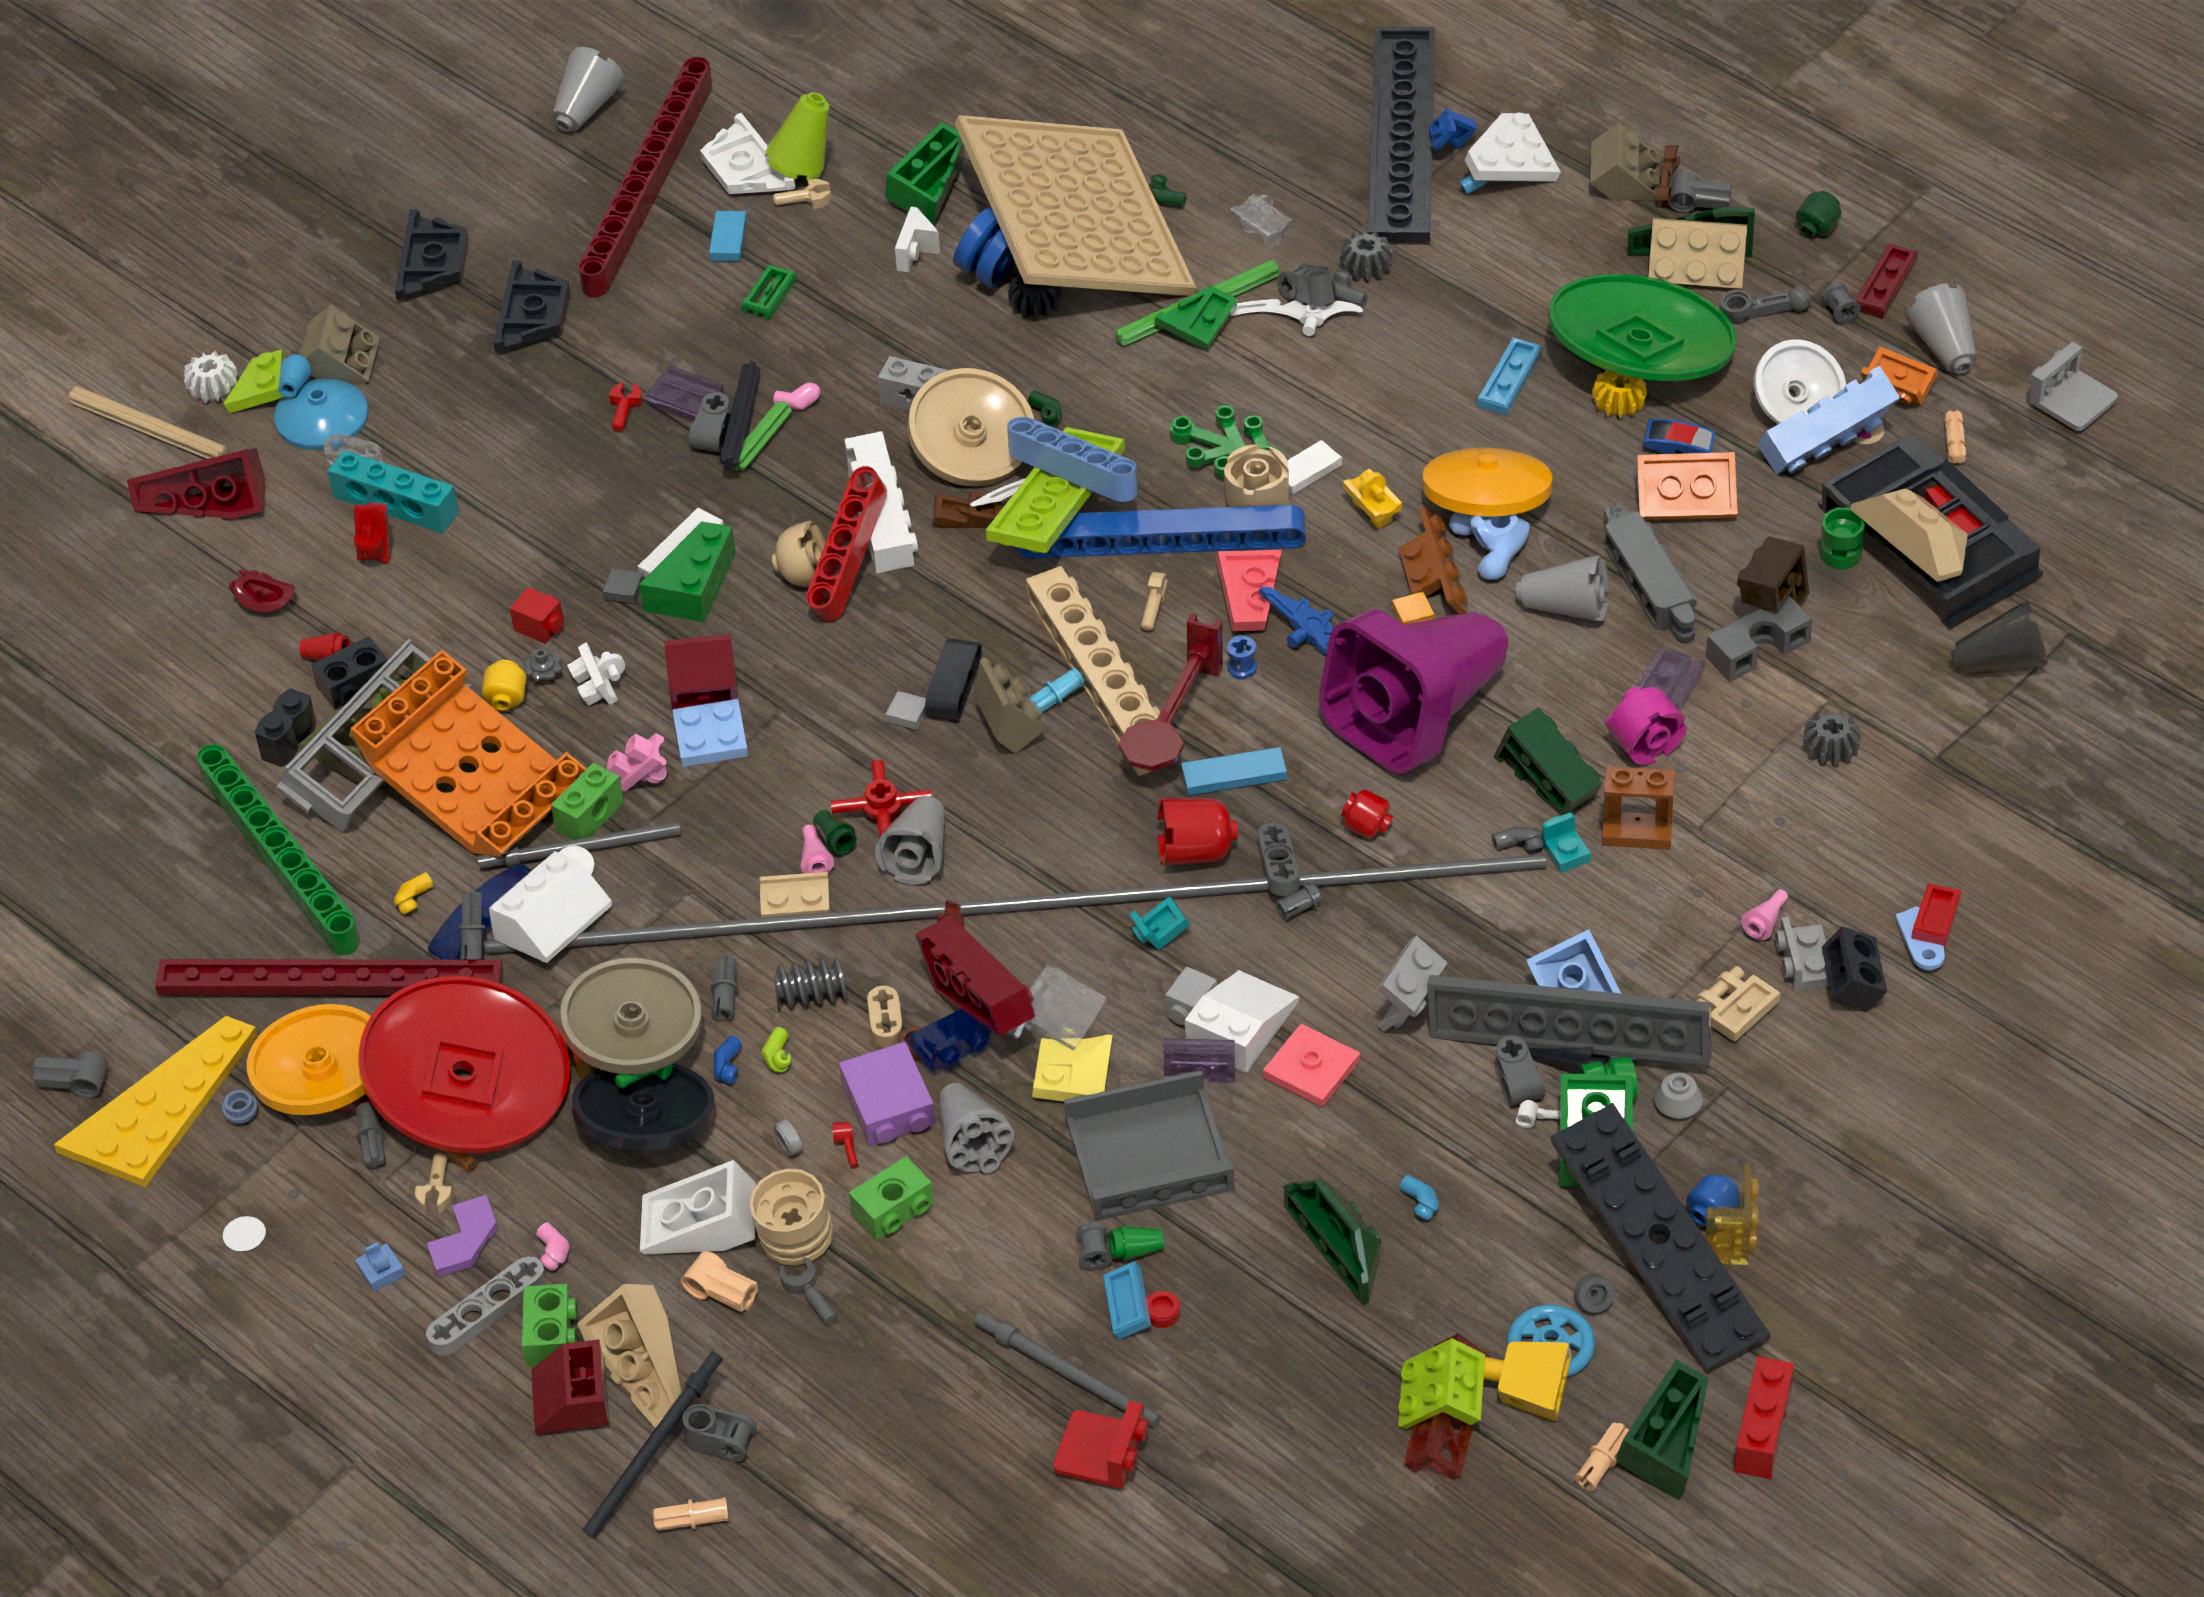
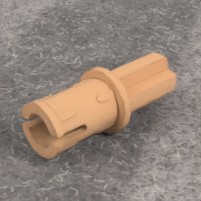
M1612 1423L1598 1445H1593L1590 1448L1589 1458L1574 1477L1580 1487L1583 1488L1586 1482H1588L1586 1490L1595 1491L1608 1468L1616 1465V1457L1620 1445L1629 1431L1624 1424Z
M726 1497L692 1503V1499H689L688 1504L656 1508L653 1510L654 1526L658 1531L692 1526L693 1530L696 1529L695 1525L721 1521L728 1522Z

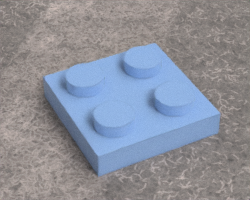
M738 699L673 709L682 767L748 756Z

